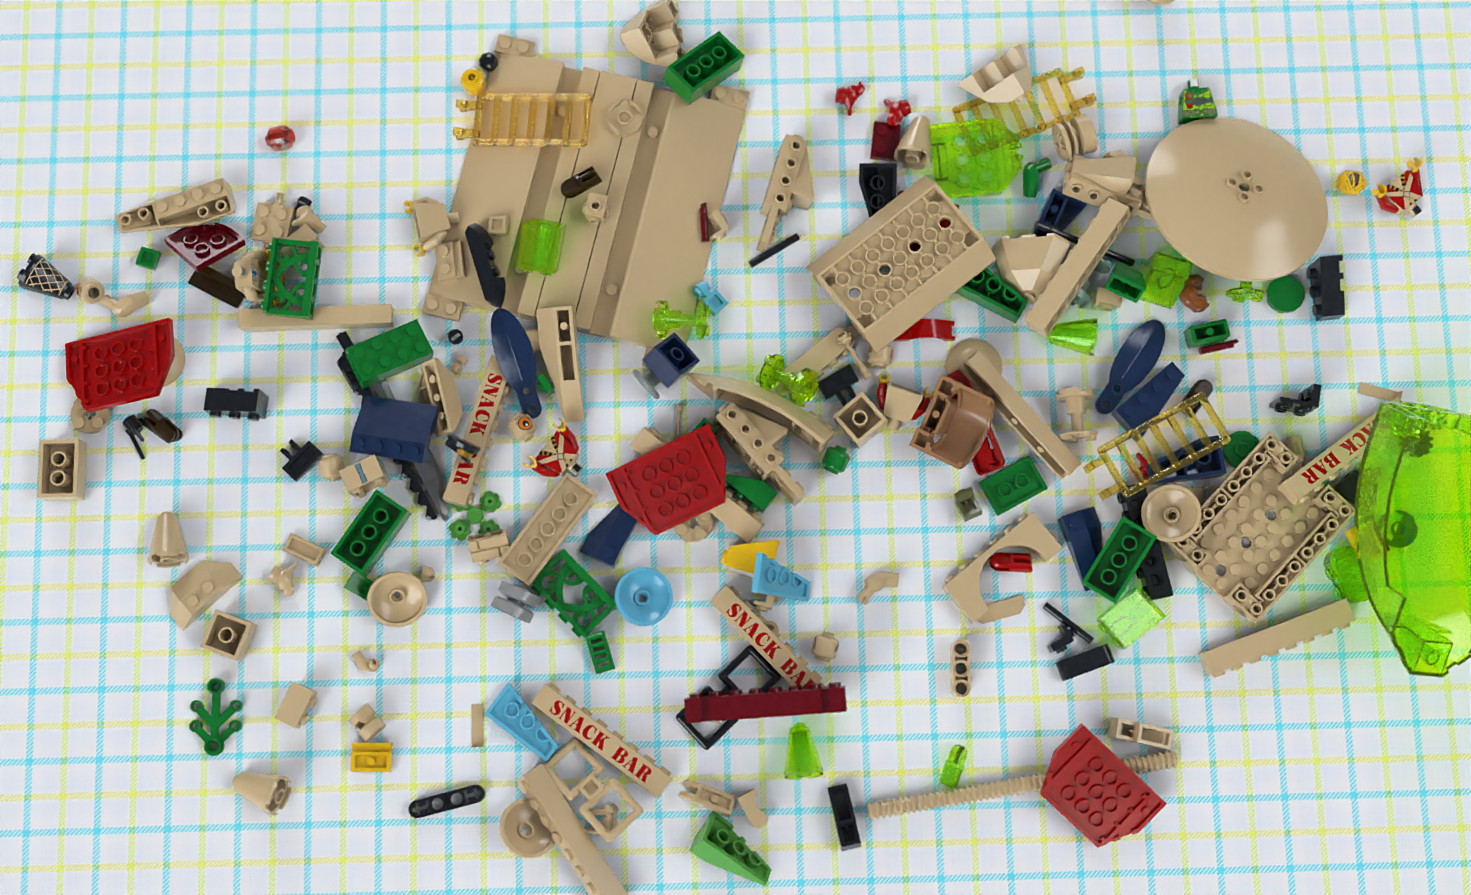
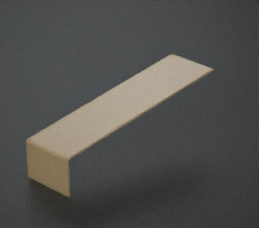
M1362 382L1359 383L1358 393L1387 401H1392L1397 396L1401 399L1403 392Z
M471 704V747H483V704Z

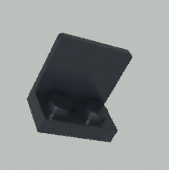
M1313 384L1300 392L1298 400L1279 397L1269 404V408H1273L1275 412L1279 413L1289 411L1293 412L1295 416H1305L1319 407L1322 385Z

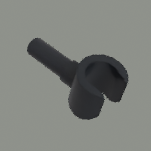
M301 196L298 198L294 209L297 210L304 205L310 206L312 201Z

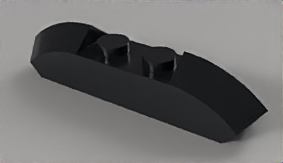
M473 223L467 227L465 235L485 300L492 306L501 308L505 299L506 284L504 277H499L501 275L500 270L494 263L495 254L491 249L494 243L489 233L482 226Z

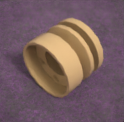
M1083 114L1071 118L1070 123L1065 120L1061 123L1053 124L1052 138L1054 146L1063 161H1068L1074 155L1078 156L1079 153L1086 155L1096 151L1097 138L1092 122L1087 115Z

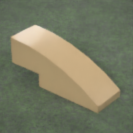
M1111 717L1107 737L1171 750L1174 731L1145 723Z

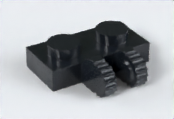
M850 364L817 382L816 385L826 400L836 395L844 407L847 401L841 391L846 389L850 398H855L856 394L851 386L859 382V379Z
M291 439L289 441L290 445L298 452L292 456L287 449L282 448L280 450L289 459L282 469L294 481L298 482L324 454L311 441H308L301 448Z

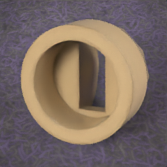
M423 566L421 581H432L435 578L434 569Z

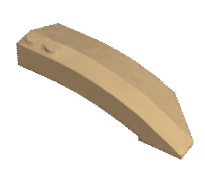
M689 372L686 375V380L715 402L718 399L729 403L733 402L736 405L757 412L786 427L819 454H821L835 435L833 427L827 423H821L815 413L812 411L807 412L792 401L770 390L729 377Z

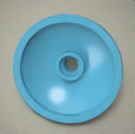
M640 567L630 570L619 580L615 589V604L619 613L625 620L634 625L650 626L665 618L672 606L673 592L669 581L663 574L652 568ZM639 595L644 596V602L639 601Z

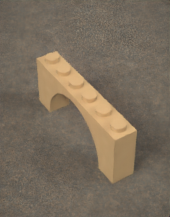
M1033 512L1030 515L1026 513L1017 520L1019 524L1014 528L1010 525L1002 532L1004 536L998 540L997 537L987 544L990 548L985 552L981 549L973 556L975 560L971 564L968 562L963 564L959 568V574L956 576L951 574L944 580L945 585L942 588L971 623H974L989 611L980 591V574L986 560L993 553L1005 548H1022L1033 552L1046 562L1063 549Z

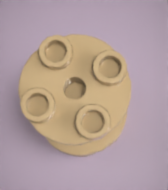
M1081 387L1061 389L1060 393L1056 391V401L1066 402L1067 415H1071L1072 432L1059 435L1061 441L1077 443L1078 439H1085V441L1097 440L1098 432L1084 431L1083 414L1086 413L1085 400L1095 397L1094 388L1087 387V391H1082Z

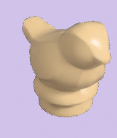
M307 205L301 206L296 210L297 219L291 223L292 226L299 227L306 223L316 233H322L327 227L319 216L314 214L310 206Z
M294 562L286 569L275 565L268 579L272 583L277 584L279 590L283 591L284 597L292 596L295 592L293 571L298 565L297 562Z

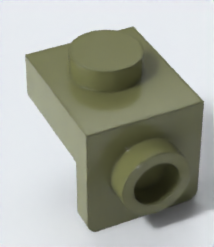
M972 487L961 489L954 494L955 505L965 522L982 515V509L974 497Z

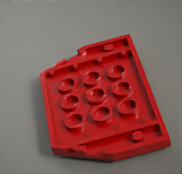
M165 318L65 343L66 379L74 388L75 394L81 400L85 411L90 413L160 396L175 357L173 320Z
M710 424L606 473L621 508L633 516L641 525L648 528L655 536L726 502V457Z
M1082 723L1053 752L1040 794L1097 848L1107 845L1108 842L1120 840L1121 837L1131 833H1139L1167 804Z

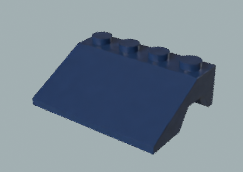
M365 395L352 431L349 452L367 455L375 454L380 457L430 464L429 445L431 435L436 429L439 406Z

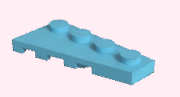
M757 552L752 592L808 601L811 582L797 573H792L787 567L779 565L777 561L768 558L766 554Z
M508 682L484 714L547 762L559 745Z

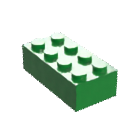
M718 31L670 64L666 69L663 81L690 105L737 72L742 65L745 55Z
M417 319L346 348V358L362 389L429 361L433 358L434 353Z
M376 489L330 554L367 578L412 513Z
M1122 516L1081 584L1116 604L1157 536Z

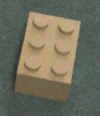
M80 439L40 440L37 498L45 501L85 500L86 442Z

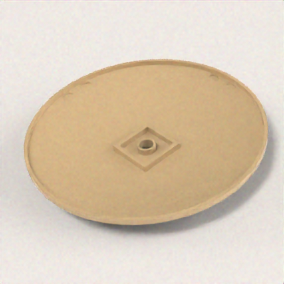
M1211 117L1198 119L1179 126L1164 137L1157 145L1148 162L1145 174V196L1149 211L1157 228L1171 246L1183 257L1208 272L1238 281L1258 282L1274 280L1302 267L1315 254L1323 241L1327 228L1328 208L1321 182L1306 158L1288 141L1269 129L1235 118L1216 117L1212 119ZM1239 186L1244 187L1247 192L1240 190Z

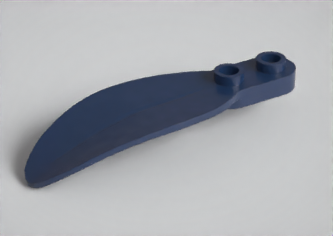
M503 308L496 309L491 318V337L499 368L508 384L516 391L522 413L528 414L531 419L537 418L541 414L542 407L535 388L537 367L531 342L526 331L511 312ZM526 387H528L530 390L529 394L527 395L523 393V390ZM530 406H535L533 413L529 411Z
M1154 319L1143 323L1122 345L1111 366L1109 382L1095 401V409L1098 413L1102 415L1111 413L1123 395L1140 384L1153 369L1160 357L1165 341V328L1160 321ZM1115 385L1119 387V392L1113 390ZM1104 401L1108 402V408L1103 407Z

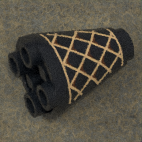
M32 253L27 261L29 264L26 269H21L17 275L19 287L51 297L69 300L75 291L72 283L43 256Z

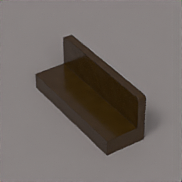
M206 267L199 272L195 270L188 281L190 285L236 309L239 308L245 297L241 291L236 289L234 279L210 267Z

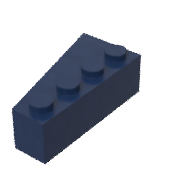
M1171 362L1111 415L1137 443L1147 432L1185 375Z

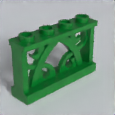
M272 238V243L270 242L268 247L270 260L266 263L268 275L267 280H264L263 284L265 296L261 300V310H263L264 314L267 316L313 320L323 248L318 241L310 242ZM283 247H289L292 249L294 257H290L285 252L286 256L280 258V250ZM296 247L308 248L310 250L309 252L298 254ZM300 262H301V266H303L304 264H307V269H306L305 271H302V270L300 269V267H299V263H300ZM295 265L296 271L305 277L306 280L297 284L289 293L281 282L280 277L290 267ZM298 289L304 290L303 295L300 296L299 293H297L295 297V293ZM275 297L280 298L278 304L283 303L285 298L288 300L281 309H276L273 306ZM291 303L301 307V312L288 311Z
M565 549L560 551L532 582L533 586L531 589L538 596L542 594L546 598L544 602L552 610L556 608L560 612L557 616L565 624L569 621L573 625L571 630L578 637L582 635L585 638L617 608L615 601ZM562 559L565 561L559 575L551 572ZM571 574H575L576 580L573 582L568 581L565 577L570 578ZM546 576L556 577L557 583L555 581L547 582L552 584L551 589L547 590L543 587L542 581ZM583 582L587 584L582 593L585 605L564 603V583L570 586H576ZM589 592L595 595L593 599H590L592 603L587 601L586 595ZM556 593L557 603L549 595ZM607 604L609 607L596 619L593 610ZM565 611L575 612L573 620ZM589 611L592 617L591 623L588 626H581L578 623V617L583 616L586 620L587 615L585 612Z

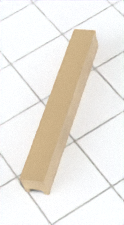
M392 304L317 306L314 308L313 320L267 316L261 308L238 309V328L243 332L394 327V308ZM290 307L288 311L298 312L302 310L301 307Z
M979 350L969 356L958 368L980 393L994 400L995 409L1060 480L1066 475H1071L1082 464Z

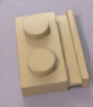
M458 240V242H448L435 246L438 281L442 283L457 280L461 277L466 278L463 242Z

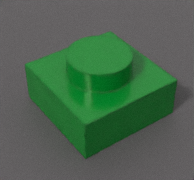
M141 246L135 264L156 271L162 253Z
M543 373L537 376L539 381L537 386L542 394L546 392L550 396L555 393Z

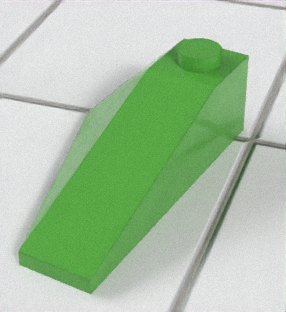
M711 812L696 834L690 851L707 863L765 886L771 868L756 851H751L746 846V840L742 836L738 837L732 830L733 826L729 821L716 812Z

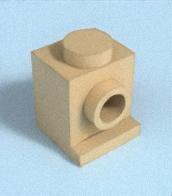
M1097 287L1094 291L1091 310H1096L1097 307H1100L1103 311H1112L1115 308H1120L1122 297L1102 287Z

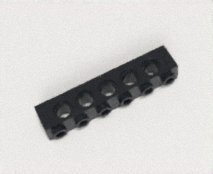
M1145 482L1118 489L1117 500L1119 504H1122V516L1135 523L1136 519L1142 521L1141 509L1144 500L1148 496ZM1131 500L1137 502V510L1131 508ZM1156 539L1146 556L1152 559V565H1146L1144 558L1136 570V575L1138 579H1141L1142 583L1141 594L1146 599V602L1174 596L1161 544ZM1151 575L1156 577V585L1150 583L1149 578Z

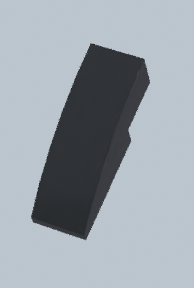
M847 783L827 788L841 850L846 851L861 847Z

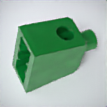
M1117 262L1107 279L1104 289L1137 303L1145 291L1146 285L1140 271L1130 267L1128 264Z

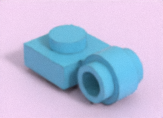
M700 281L693 287L692 293L698 299L705 298L701 304L715 316L727 306L728 302L716 289L711 293V287L706 281Z

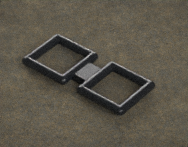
M748 645L719 673L718 678L725 684V687L721 690L723 694H729L730 690L739 689L728 675L749 655L772 677L761 687L762 691H769L768 688L774 687L781 680V675L752 645ZM706 686L701 692H703V696H709V693L714 690L710 686ZM685 707L676 715V720L705 750H709L738 722V720H727L706 740L691 723H686Z

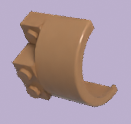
M941 375L933 391L935 395L921 426L916 429L909 445L957 469H962L970 463L983 444L993 420L995 403L992 398L946 375ZM955 394H958L957 400L952 398ZM935 434L941 436L936 443L934 442Z

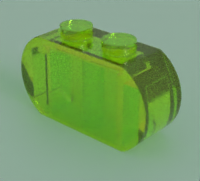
M1343 546L1330 551L1326 555L1323 563L1325 574L1328 579L1332 580L1335 586L1334 591L1338 597H1341V599L1346 598L1350 604L1367 601L1374 595L1376 584L1357 549Z

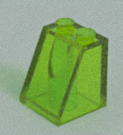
M535 218L525 220L522 225L517 268H522V271L527 273H533V270L539 271L544 276L555 274L558 271L567 224Z
M1155 251L1143 268L1142 275L1146 289L1139 300L1172 309L1188 281L1192 262Z
M1139 586L1128 591L1116 604L1103 613L1097 621L1099 622L1098 627L1105 634L1108 633L1112 637L1111 641L1117 648L1126 649L1166 616Z

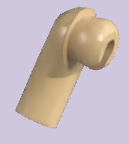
M357 651L352 655L360 670L368 672L378 670L379 661L377 659H365L361 651Z

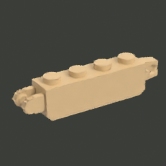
M853 325L846 330L836 327L784 370L783 380L775 388V391L780 396L786 397L792 392L796 394L799 390L801 392L806 390L810 386L809 382L811 380H818L824 374L823 370L828 366L832 368L839 362V357L842 355L847 356L850 353L846 345L836 344L837 335L843 331L851 332L850 344L853 347L854 340L860 333Z

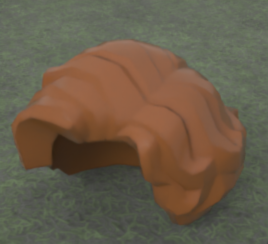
M1197 274L1188 275L1182 282L1179 291L1180 302L1194 313L1203 312L1209 306L1206 296L1202 295L1204 277Z

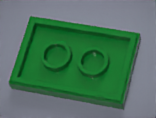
M1029 455L978 483L997 516L1048 489Z

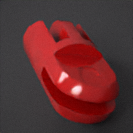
M994 553L990 557V567L998 572L1031 573L1033 571L1031 554Z

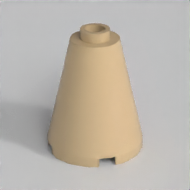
M918 116L913 119L895 150V160L903 162V166L906 168L921 170L924 169V166L927 165L928 167L930 165L931 121L925 116Z
M162 512L156 520L148 554V563L152 565V562L157 563V567L165 568L180 566V562L183 561L186 564L189 561V556L178 517L173 512Z
M241 772L232 781L234 791L272 816L278 814L276 813L278 809L285 807L291 792V788L288 787V782L291 783V780L286 776Z

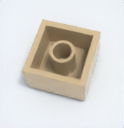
M863 392L859 393L833 416L834 421L859 449L888 425L884 415Z
M215 610L200 647L243 662L258 625L223 611Z

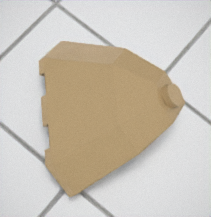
M661 0L640 12L624 25L620 32L622 44L626 46L628 51L645 63L668 67L686 54L681 47V43L684 42L682 29L678 28L677 19L680 17L673 0Z
M1022 45L1015 46L1001 57L958 83V86L989 103H1009L1015 99L1019 102L1028 96L1026 92L1032 86V74Z
M1047 233L1046 236L1036 237V234L1021 235L1020 238L1002 236L992 246L991 250L996 258L1002 280L1007 286L1012 287L1026 299L1028 303L1033 305L1037 297L1045 291L1048 281L1056 275L1057 269L1070 246V241L1056 233Z

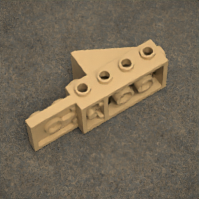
M786 134L780 145L759 213L765 215L766 219L756 251L763 253L765 248L770 247L775 235L772 230H775L779 220L784 215L787 216L792 205L808 210L814 199L806 146L807 140H804L799 135L792 136Z
M1074 155L1071 161L1068 160L1064 169L1062 194L1099 208L1111 198L1130 207L1131 217L1129 219L1132 220L1135 215L1154 221L1147 205L1144 180L1135 176L1137 157L1085 159Z
M733 402L729 406L727 404L722 406L718 410L719 414L715 417L713 423L717 428V433L760 480L765 482L769 478L795 507L805 494L803 492L804 489L800 483L794 482L791 479V474L785 467H781L785 460L783 458L784 455L778 448H775L784 441L789 430L784 426L743 410Z

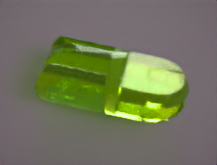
M954 745L948 759L944 763L939 781L950 788L957 787L964 770L963 766L968 754L964 746Z

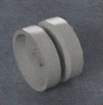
M502 581L498 590L508 598L506 600L496 596L490 606L530 624L534 614L532 611L524 608V606L537 608L541 598L521 586Z

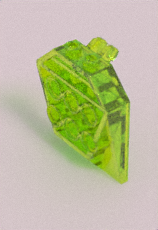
M996 118L929 125L934 181L950 199L1000 195L1019 173V169L1022 168L1021 160H1023V155L1017 154V151L1022 148V143H1019V140H1016L1015 134ZM978 136H985L987 139V143H980L978 141ZM962 138L965 142L964 146H958L955 139ZM980 154H986L989 161L982 162ZM959 156L965 157L966 164H959L957 158ZM982 173H989L991 176L990 181L983 180ZM966 175L969 179L968 183H962L959 176Z

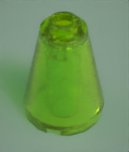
M1092 318L1057 323L1046 339H1049L1051 344L1088 356H1094L1095 351L1091 350H1094L1096 346L1098 325L1094 324L1098 323V319Z
M804 723L794 724L789 730L784 767L786 779L801 780V777L807 776L808 779L823 775V767L810 728L805 726Z

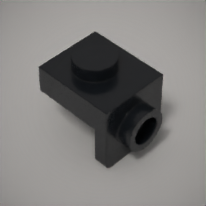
M1065 624L1058 626L1063 637L1047 646L1050 653L1056 651L1059 654L1068 649L1066 645L1074 641L1072 638L1074 633L1069 626L1066 627Z

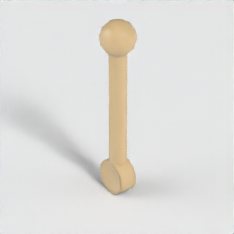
M677 404L675 407L677 410V422L674 440L680 438L682 404Z

